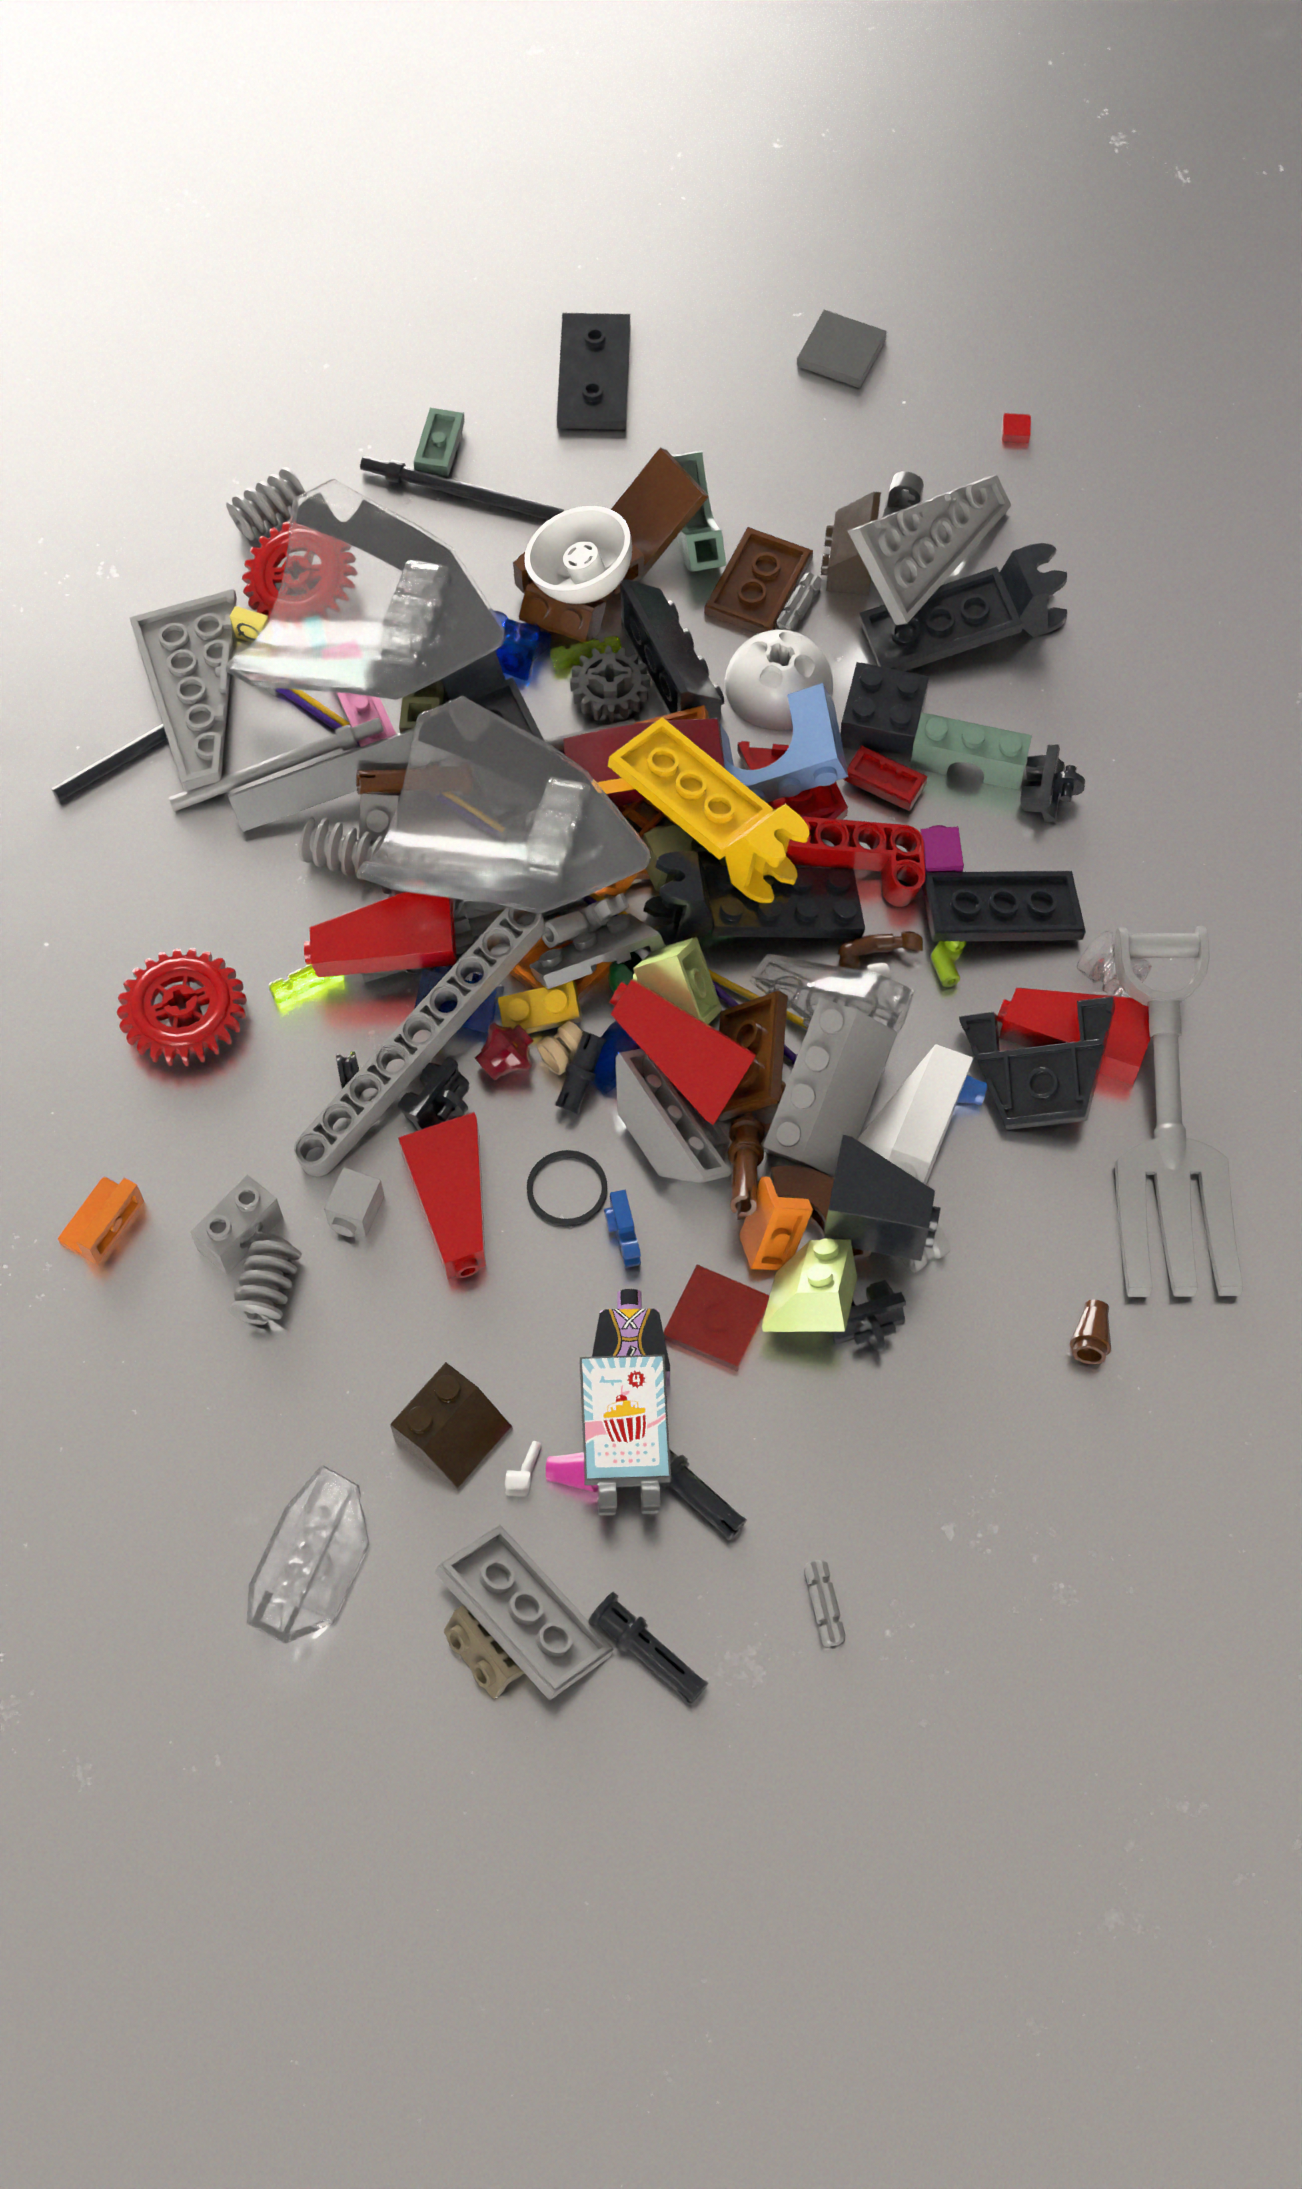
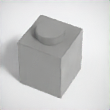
M345 1167L342 1168L324 1208L328 1224L335 1232L348 1237L356 1234L366 1238L384 1198L381 1179Z

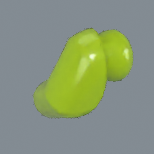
M939 941L932 951V963L944 987H952L960 981L955 962L963 952L967 941Z

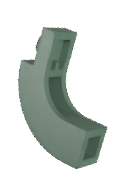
M697 451L673 455L675 460L708 495L703 453ZM708 497L677 536L683 560L691 572L727 566L722 529L718 528L714 521Z

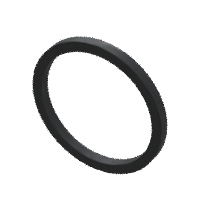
M562 1150L546 1155L535 1164L527 1180V1196L532 1209L543 1220L558 1226H575L587 1222L601 1210L607 1197V1179L602 1167L592 1157L579 1151ZM561 1158H575L586 1162L597 1172L602 1185L601 1195L590 1211L579 1217L563 1219L549 1215L539 1207L533 1195V1183L538 1172L549 1162Z

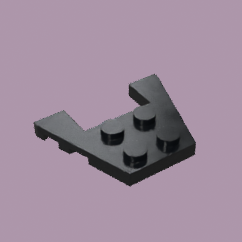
M1113 996L1077 1001L1080 1041L1000 1051L998 1020L995 1012L959 1016L960 1024L969 1040L973 1054L979 1063L990 1093L1008 1130L1088 1120L1116 1007Z

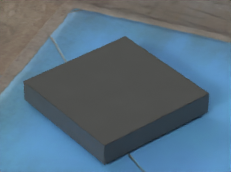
M824 309L797 357V366L860 388L886 341L887 331Z

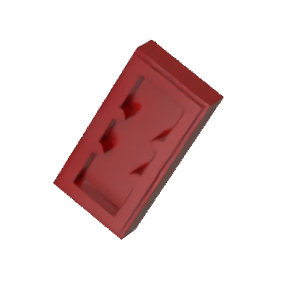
M861 745L847 767L848 777L843 778V780L910 811L927 784L928 776Z

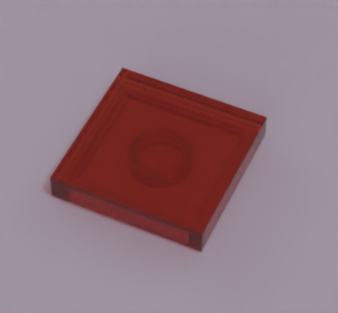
M697 1264L663 1332L666 1341L738 1372L764 1318L770 1295Z

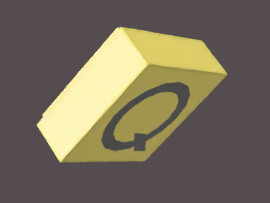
M235 606L230 614L235 637L269 648L274 637L268 616Z

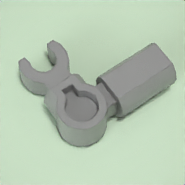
M621 893L610 900L608 898L590 904L580 911H575L546 922L542 940L551 949L574 940L576 936L584 932H594L606 926L611 918L629 908L624 894Z

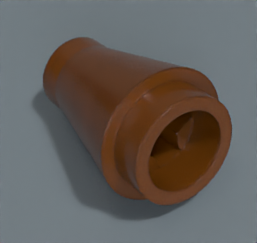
M1089 1300L1084 1305V1311L1070 1341L1073 1356L1080 1362L1100 1364L1105 1361L1106 1356L1112 1350L1108 1317L1109 1305L1100 1300Z

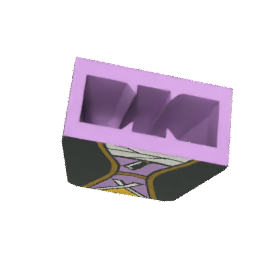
M623 1289L618 1291L617 1309H604L599 1313L592 1357L664 1355L666 1386H670V1363L659 1310L654 1308L642 1309V1292L639 1290Z

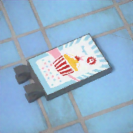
M664 1355L580 1357L584 1485H597L598 1515H616V1487L640 1486L641 1514L659 1513L661 1505L659 1483H670L671 1481Z

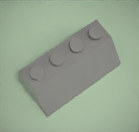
M820 997L763 1144L766 1154L777 1158L781 1157L835 1177L842 1137L847 1135L857 1140L895 1041L897 1031L858 1010Z

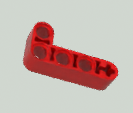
M800 816L809 828V837L806 843L789 840L786 857L793 864L881 871L882 893L887 902L894 906L903 907L913 901L925 881L924 840L919 830L913 826ZM822 840H828L834 846H829L825 844ZM860 842L867 844L871 849L864 848ZM897 845L905 848L907 852L898 849ZM898 880L905 881L909 887L903 886Z

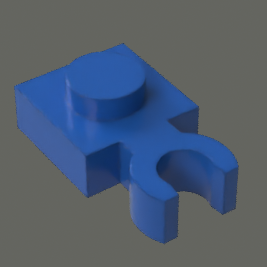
M626 1189L610 1192V1208L604 1209L608 1232L616 1231L625 1268L641 1265V1253L635 1234Z

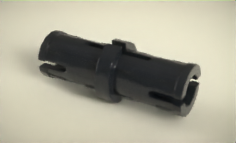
M586 1031L582 1032V1037L572 1063H567L565 1071L568 1073L554 1105L579 1114V1108L589 1082H594L597 1074L594 1073V1070L607 1039Z

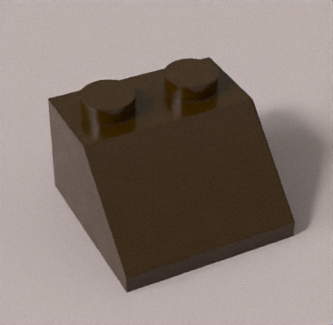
M872 492L836 510L834 525H827L824 546L831 547L830 554L823 553L821 575L827 576L826 591L869 595L871 577L848 531L878 519L881 492Z
M447 1362L441 1366L390 1424L394 1441L457 1491L462 1488L513 1429L512 1425L485 1394Z

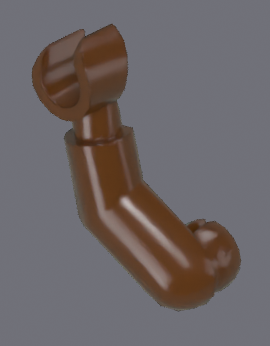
M913 931L901 932V936H893V933L866 935L842 944L838 949V955H840L839 967L842 969H857L860 966L859 955L869 953H888L897 948L923 951V938Z

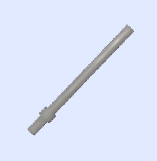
M379 717L352 728L350 724L336 729V734L221 777L219 782L169 797L170 804L174 811H178L339 748L345 751L358 746L357 742L384 732L383 725Z

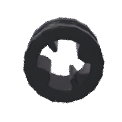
M351 1051L347 1057H343L341 1053L336 1054L342 1089L359 1071L355 1051Z

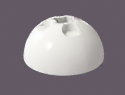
M584 506L562 512L544 523L532 536L525 552L526 570L540 590L558 601L584 604L599 600L611 593L621 583L628 571L632 557V539L629 527L618 513L604 507Z
M770 630L751 637L737 649L727 667L724 685L726 697L731 707L744 720L765 729L789 730L793 729L787 694L823 683L832 697L833 676L826 656L812 640L789 630Z

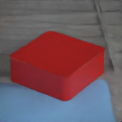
M1004 413L1002 441L1029 443L1031 415Z

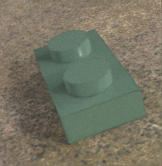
M430 407L414 457V469L431 474L449 476L465 423L464 413Z

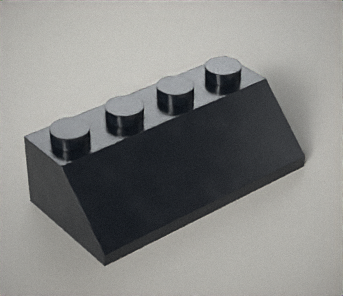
M629 579L622 580L620 583L621 626L641 663L647 665V674L650 676V680L668 714L704 705L708 711L709 719L717 718L721 721V705L725 703L722 690L717 683L712 684L709 678L708 665L702 655L697 656L695 653L692 635L687 628L682 629L674 602H668L659 588Z

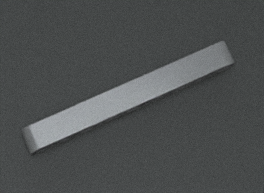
M508 905L298 1137L294 1145V1154L307 1174L321 1177L327 1175L335 1168L538 942L545 931L542 911ZM525 915L535 917V920L530 925L521 926L516 923L520 917ZM502 943L510 946L503 954L496 955L491 953L492 948L497 944ZM480 972L484 974L477 983L470 984L465 982L466 977L470 973ZM454 1001L457 1003L456 1008L451 1012L442 1013L438 1011L444 1002ZM420 1030L431 1032L429 1038L423 1042L412 1040L415 1033ZM394 1059L405 1061L403 1067L398 1071L390 1072L386 1070L388 1063ZM369 1088L378 1090V1094L371 1101L359 1100L364 1090ZM338 1119H351V1124L347 1129L343 1131L333 1130V1125ZM316 1147L324 1148V1154L320 1159L316 1161L306 1160V1156L311 1149Z

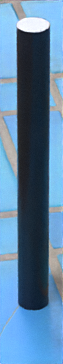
M163 724L53 787L51 790L54 796L60 802L166 740L167 736Z

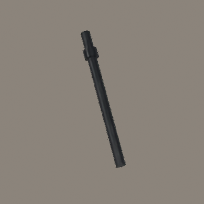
M363 456L360 462L361 470L383 475L386 480L399 484L405 481L550 520L564 512V509L408 468L404 462L392 459L386 462Z

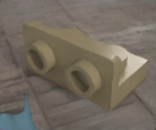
M464 1605L454 1611L444 1628L448 1643L470 1667L476 1682L485 1688L492 1698H496L502 1694L508 1683L525 1673Z

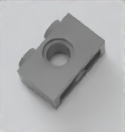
M247 1174L190 1233L197 1250L227 1275L249 1253L250 1245L255 1242L253 1238L254 1233H269L283 1218L277 1198Z

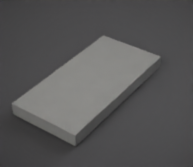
M498 1525L440 1563L435 1571V1574L549 1701L608 1659L614 1651V1648L588 1622L583 1614L501 1525Z

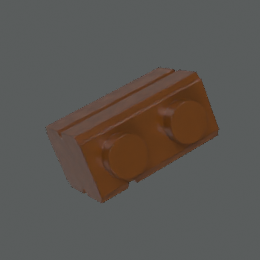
M532 582L525 589L519 620L532 625L537 623L538 627L586 643L598 636L606 608V601L599 599L584 604L561 602L545 594Z

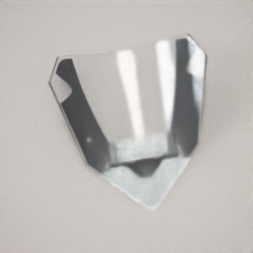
M331 479L294 498L290 517L287 559L274 608L259 636L248 648L234 655L226 664V672L255 687L353 693L397 700L493 652L503 644L506 633L499 618L452 546L407 518L365 497L338 480Z
M462 696L418 715L406 775L392 823L381 847L370 860L363 862L357 871V877L392 890L490 902L541 914L583 898L643 870L650 863V850L587 770L547 742Z

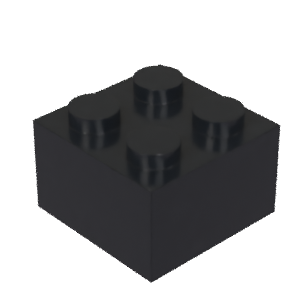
M857 662L841 721L840 736L843 748L858 751L862 745L885 757L911 762L921 712L924 711L930 676Z

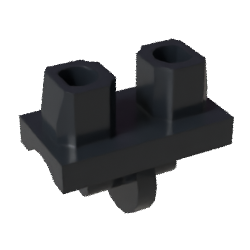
M1048 745L1046 755L1027 757L1026 775L1028 781H1041V786L1022 787L1020 801L1024 811L1042 812L1045 822H1056L1060 799L1064 802H1070L1072 796L1081 794L1085 788V779L1076 773L1077 767L1067 765L1065 768V763L1059 759V745Z
M447 1057L442 1065L429 1062L422 1070L420 1081L425 1088L419 1095L413 1092H406L398 1102V1107L403 1115L411 1120L419 1131L441 1122H446L451 1114L457 1117L465 1115L468 1111V1106L462 1099L468 1092L466 1088L470 1083L459 1072L458 1063Z
M885 1280L873 1283L867 1287L866 1297L868 1302L855 1305L852 1299L846 1330L831 1332L835 1344L854 1339L857 1345L870 1341L876 1352L885 1349L884 1337L896 1333L895 1325L905 1323L903 1307L906 1305V1301L902 1291L894 1293Z

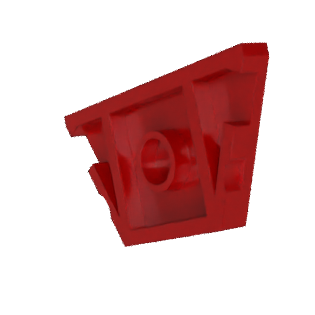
M749 741L738 742L737 751L746 770H757L776 762L783 756L789 746L772 744V749L750 747ZM836 781L831 785L818 786L802 791L793 797H783L767 802L774 810L786 804L799 816L843 820L848 813V806Z

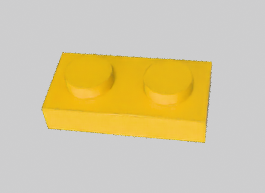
M573 980L550 989L541 987L498 997L503 1027L514 1028L517 1024H520L529 1034L560 1027L567 1021H572L573 1023L583 1021L577 986Z

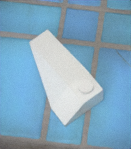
M935 1044L857 1140L926 1184L971 1067L973 1057Z

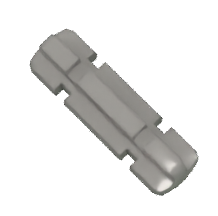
M811 572L803 575L799 582L800 586L796 587L784 607L786 610L782 611L777 619V630L795 632L799 625L797 622L803 619L814 600L812 597L816 596L821 588V578L818 575H814Z
M825 1560L810 1562L805 1566L807 1583L812 1585L809 1591L817 1624H821L819 1632L822 1644L824 1646L839 1645L845 1641L846 1635L843 1623L838 1621L841 1615L833 1583L829 1582L831 1575L828 1563Z

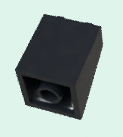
M843 1135L828 1208L824 1239H851V1245L854 1249L921 1261L924 1247L933 1248L941 1207L933 1206L935 1190L852 1136Z

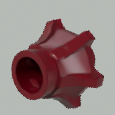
M493 1022L489 1026V1035L486 1043L482 1047L481 1052L474 1058L490 1077L496 1081L502 1075L504 1076L517 1070L528 1071L532 1067L529 1059V1046L534 1040L520 1024L512 1028L502 1027Z

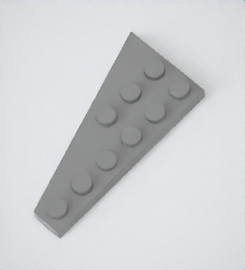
M997 475L983 478L848 531L895 625L907 624L1012 506Z
M235 588L129 617L184 791L221 781L234 636L230 614L237 602Z

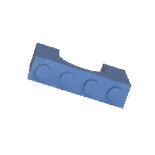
M823 683L787 694L793 724L792 741L783 756L767 767L757 770H743L735 767L729 736L720 724L725 769L766 803L783 797H793L802 791L814 787L831 785L837 780L848 777L835 705Z

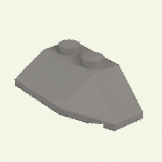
M642 1049L620 1052L616 1057L617 1112L657 1174L662 1177L696 1183L729 1176L732 1172L731 1161L728 1159V1148L731 1143L717 1122L712 1125L706 1121Z

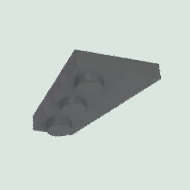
M630 913L621 914L611 918L606 926L594 932H584L576 936L573 943L561 949H552L543 953L538 961L529 966L534 978L547 989L592 974L596 970V964L617 961V964L631 960L630 952L649 945L653 952L664 948L665 945L659 932Z

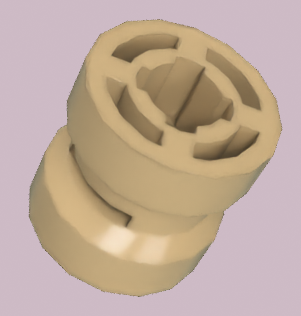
M567 1021L558 1028L555 1036H547L537 1044L540 1056L557 1075L565 1072L567 1063L571 1064L582 1037V1031L572 1021Z

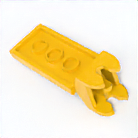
M663 717L609 756V768L720 860L725 856L731 884L744 895L760 903H772L774 894L771 885L763 879L765 875H771L783 883L795 884L797 870L790 859L786 857V851L790 839L802 843L808 841L809 828L805 821L786 804L774 810Z

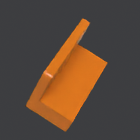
M107 1177L101 1178L59 1235L58 1241L60 1244L98 1265L143 1204L144 1199L138 1185L126 1178H123L119 1184Z
M761 1177L756 1189L757 1208L753 1214L746 1216L739 1237L751 1269L779 1270L796 1254L813 1209L809 1199L778 1197L771 1178Z

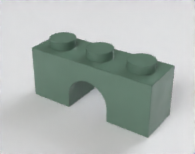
M921 712L910 768L947 775L948 767L951 764L967 762L978 766L984 772L983 783L1020 791L1032 735Z

